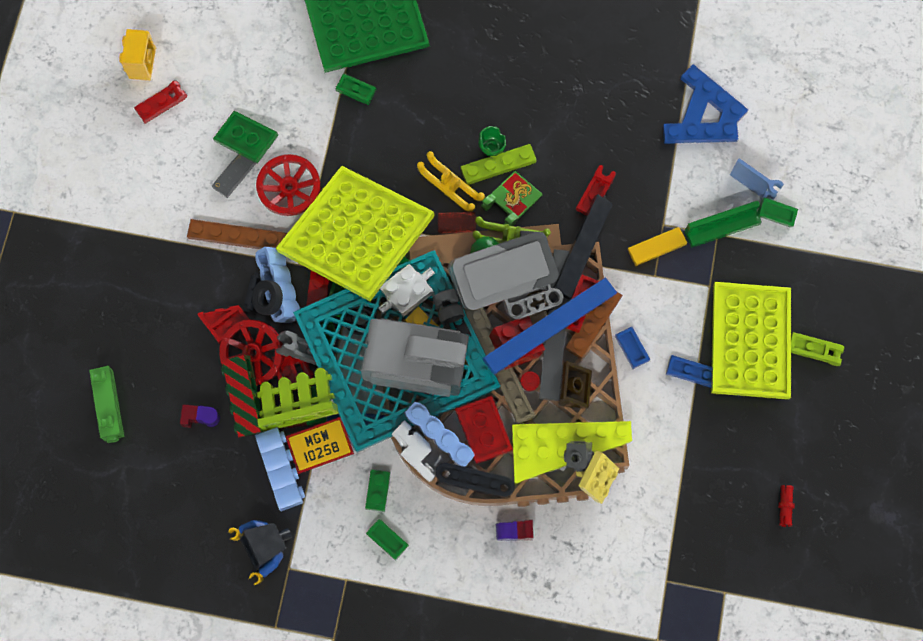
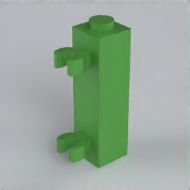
M109 366L89 370L100 438L107 441V443L117 442L119 438L124 437L114 372Z

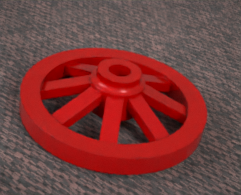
M293 154L280 155L269 160L261 168L256 181L257 193L262 204L269 211L282 216H294L305 212L319 195L321 187L319 174L314 165L307 159ZM289 163L301 165L294 177H291ZM280 164H283L285 177L283 179L272 170ZM307 169L313 179L298 183ZM267 174L278 182L279 185H264ZM313 186L310 196L299 191V189ZM264 192L280 193L273 200L269 201ZM293 196L299 197L304 202L294 207ZM287 197L288 208L277 206L282 199Z
M259 320L241 321L230 327L224 334L220 344V361L222 364V360L249 355L251 362H254L256 385H261L273 379L279 372L284 355L278 354L276 349L281 348L283 343L277 339L278 333L267 323ZM247 327L259 329L255 342ZM239 330L242 331L248 343L247 345L233 339V336ZM266 333L273 343L262 346L261 344ZM229 344L243 350L242 353L229 357ZM275 349V360L273 361L267 357L264 352ZM260 360L271 367L264 376L262 375Z

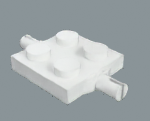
M408 264L386 281L380 288L387 299L384 304L378 307L382 314L393 307L404 317L434 294L433 289L426 282L427 279L435 274L434 271L429 268L420 274Z

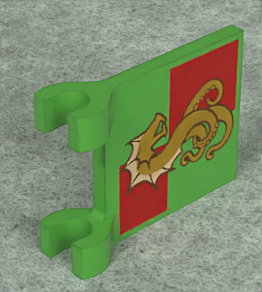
M514 171L492 194L484 198L481 207L488 211L496 203L509 214L505 219L504 225L514 226L517 220L543 194Z

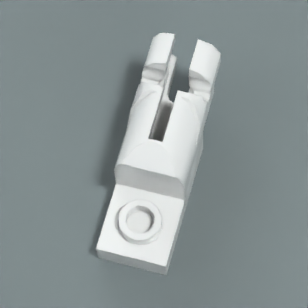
M403 421L392 433L399 445L406 448L400 455L430 482L435 477L432 474L435 470L428 463L424 465L421 463L431 452L430 444L418 432H414L413 435L409 436L408 433L411 430V426L406 421Z

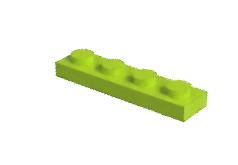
M531 144L503 152L497 156H491L461 166V171L466 184L470 185L534 164L537 159Z

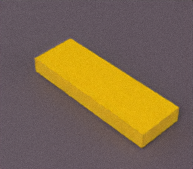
M677 227L629 247L628 252L635 266L683 247L687 245V241L680 227Z

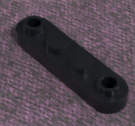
M442 463L436 469V477L443 484L502 498H507L514 492V482L505 476L450 463ZM443 471H448L450 475L443 477L442 473ZM501 485H507L508 490L502 491Z

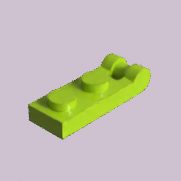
M795 332L791 334V353L827 362L834 366H841L842 359L840 357L841 353L844 352L843 345ZM829 350L833 351V356L828 355Z

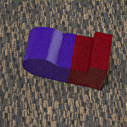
M182 405L180 424L183 427L191 428L192 423H204L209 427H214L220 421L219 413L212 407Z
M533 520L495 524L496 540L534 539Z

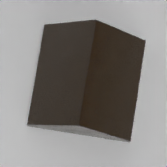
M569 361L563 362L558 406L589 408L592 370Z

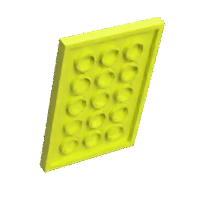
M715 282L713 284L711 393L777 399L791 398V288Z

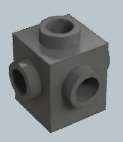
M572 441L567 443V450L564 452L566 467L573 468V471L577 472L585 471L594 455L592 442Z

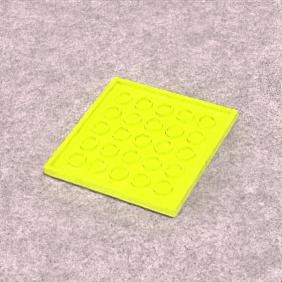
M341 166L314 202L279 243L276 250L306 268L371 301L435 215L434 211Z

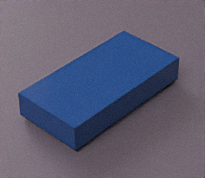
M633 327L615 334V338L632 369L650 361Z

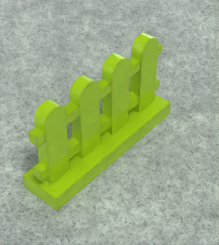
M318 368L315 371V378L312 379L306 373L301 372L296 377V383L291 384V381L286 377H282L279 380V387L273 388V385L269 382L262 383L257 396L262 400L263 411H259L260 417L264 418L257 419L258 427L268 431L277 427L279 429L338 414V406L332 401V399H335V395L330 393L329 381L332 380V375L328 374L324 368ZM316 384L318 397L312 398L310 385ZM298 389V402H294L292 390ZM275 394H280L281 406L279 407L275 406Z

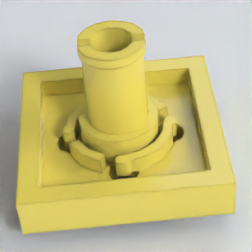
M596 450L585 471H576V475L582 477L578 486L595 502L602 504L618 475L619 468L603 452Z

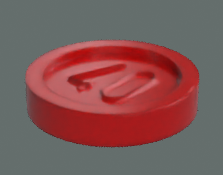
M529 371L521 376L520 384L524 390L534 391L539 387L540 378L535 372Z

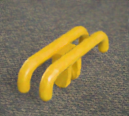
M429 151L427 158L442 173L441 181L425 168L423 162L417 163L419 172L461 208L468 212L474 211L475 205L473 203L468 204L455 191L461 188L477 201L484 200V193H478L440 163L432 151Z

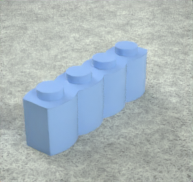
M263 247L255 254L256 263L260 269L261 281L271 280L278 283L283 293L282 305L271 317L274 322L293 323L296 321L293 312L299 310L300 307L296 301L295 289L291 284V275L286 266V257L280 254L276 248ZM267 290L265 296L269 303L271 295L269 290Z
M414 402L404 413L409 422L419 426L421 432L426 437L433 439L436 446L443 452L448 453L451 460L457 465L465 467L475 456L469 446L460 443L458 437L452 431L445 429L443 423L438 418L430 415L427 408L421 403Z
M277 427L255 435L279 510L283 511L303 504L302 498H305L302 486L298 487L296 480L299 479L296 467H291L290 461L293 458L290 449H285L284 443L287 440L284 431L280 432Z

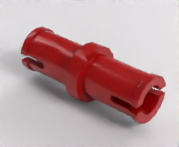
M785 485L781 486V502L778 503V508H780L779 526L782 527L787 525L792 527V510L795 508V504H793L794 487L786 485V487Z

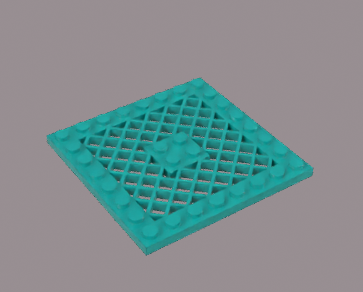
M435 250L397 266L386 280L388 281L410 264L420 274L429 268L434 271L435 274L426 280L427 284L433 289L434 296L440 292L453 289ZM345 289L293 312L318 368H324L328 374L332 375V380L329 381L330 393L335 395V399L332 400L338 406L339 415L356 453L393 437L392 433L403 421H406L411 428L415 427L416 425L409 422L404 413L416 401L417 396L426 398L419 401V403L427 408L430 415L437 417L500 388L496 375H493L482 360L486 355L466 314L463 319L472 336L468 335L469 339L465 358L468 365L464 364V369L468 371L465 379L462 378L460 394L446 397L400 389L401 391L397 399L388 395L391 387H387L384 394L375 391L377 385L373 384L372 389L362 386L364 382L362 377L359 384L349 381L352 373L362 376L361 371L354 368L357 360L363 361V357L359 356L362 347H368V344L364 342L368 335L370 320L375 319L374 317L377 310H379L378 307H380L381 299H386V296L380 289L373 297V299L378 298L376 304L370 303L363 297ZM430 296L427 299L433 301V296ZM424 301L418 305L425 313L430 314L428 321L423 323L424 325L437 328L444 327L445 324H441L440 327L430 324L433 316L438 317L435 305H433L432 310L422 307ZM357 306H360L358 312L351 310ZM364 306L373 308L371 317L361 314ZM393 307L385 312L386 316L384 319H389V316L393 315L399 317L398 321L402 322L408 316L405 315L403 317L401 313L393 311ZM347 313L356 316L353 325L344 322ZM339 314H342L340 320L333 318ZM359 318L369 321L366 329L357 326ZM462 319L455 321L456 325L462 323ZM329 321L338 324L335 333L326 330ZM453 322L449 323L450 329L456 331ZM342 326L351 329L348 337L339 334ZM355 330L364 333L361 342L351 339ZM325 334L333 336L330 345ZM337 338L346 341L343 350L334 347ZM349 343L359 346L356 354L347 352ZM333 351L341 354L338 362L333 354ZM345 355L354 358L351 367L341 364ZM340 368L349 371L346 380ZM471 372L473 377L468 379ZM348 385L357 388L354 397ZM360 390L370 393L367 402L357 399ZM404 391L414 394L411 403L401 400ZM373 394L383 398L380 407L370 403ZM386 399L396 402L393 411L383 408ZM356 403L365 406L362 415ZM399 404L407 406L406 408L397 411ZM368 407L378 410L375 420L365 416ZM381 412L389 414L388 416L379 420ZM364 420L370 422L371 424L366 425Z

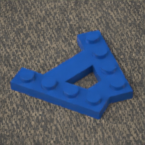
M693 64L681 76V80L694 90L682 123L663 125L664 144L737 142V123L747 114L748 109ZM707 103H710L722 113L719 122L701 123Z

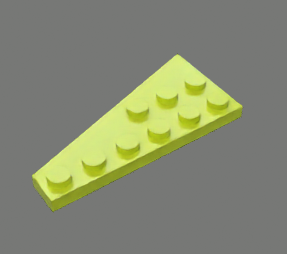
M631 421L512 424L514 485L549 471L565 467L564 452L567 450V443L592 442V451L594 453L596 450L604 452L632 442Z

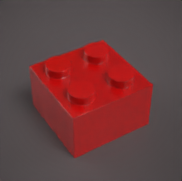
M526 316L494 327L489 335L494 348H499L533 325L530 316ZM543 343L506 367L505 370L539 358L546 350Z

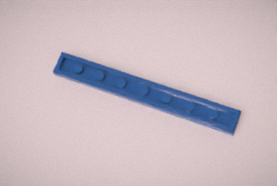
M605 277L483 357L482 360L493 375H496L615 296L617 291Z

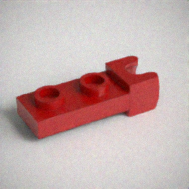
M599 165L576 207L577 211L586 215L595 195L598 194L604 198L616 176L615 171H612L608 176H604L602 174L603 165Z

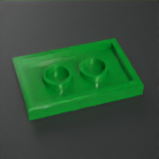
M233 111L213 140L258 164L279 135L276 131Z

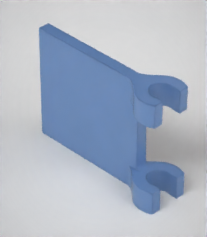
M740 158L730 173V176L759 195L761 199L770 197L774 200L778 191L773 187L777 186L781 189L784 185L780 180L768 179Z

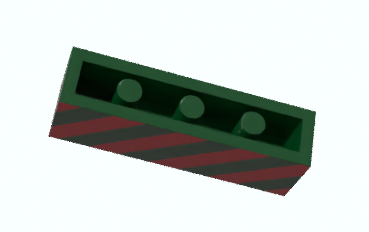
M241 355L222 360L221 372L226 378L227 385H225V390L231 401L229 408L231 414L234 415L235 423L233 426L235 433L238 434V437H247L265 432L258 427L257 419L264 417H260L259 411H262L260 399L257 396L258 390L250 356Z

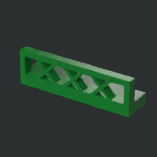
M757 200L688 223L685 234L691 248L761 225L762 221L757 216V210L760 206L759 201Z

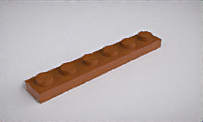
M190 219L187 238L262 249L263 247L276 248L287 233Z

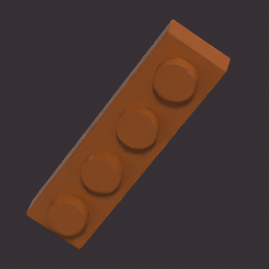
M617 292L615 296L589 312L584 319L580 332H575L565 349L582 359L623 295Z

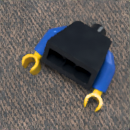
M252 520L239 526V529L230 528L228 532L233 533L236 531V536L230 539L233 541L241 539L255 570H259V572L252 573L249 576V579L254 577V575L258 576V581L254 583V585L262 582L263 577H266L278 567L283 559V552L286 549L284 542L290 540L292 536L288 528L278 532L274 523L268 524L264 521Z

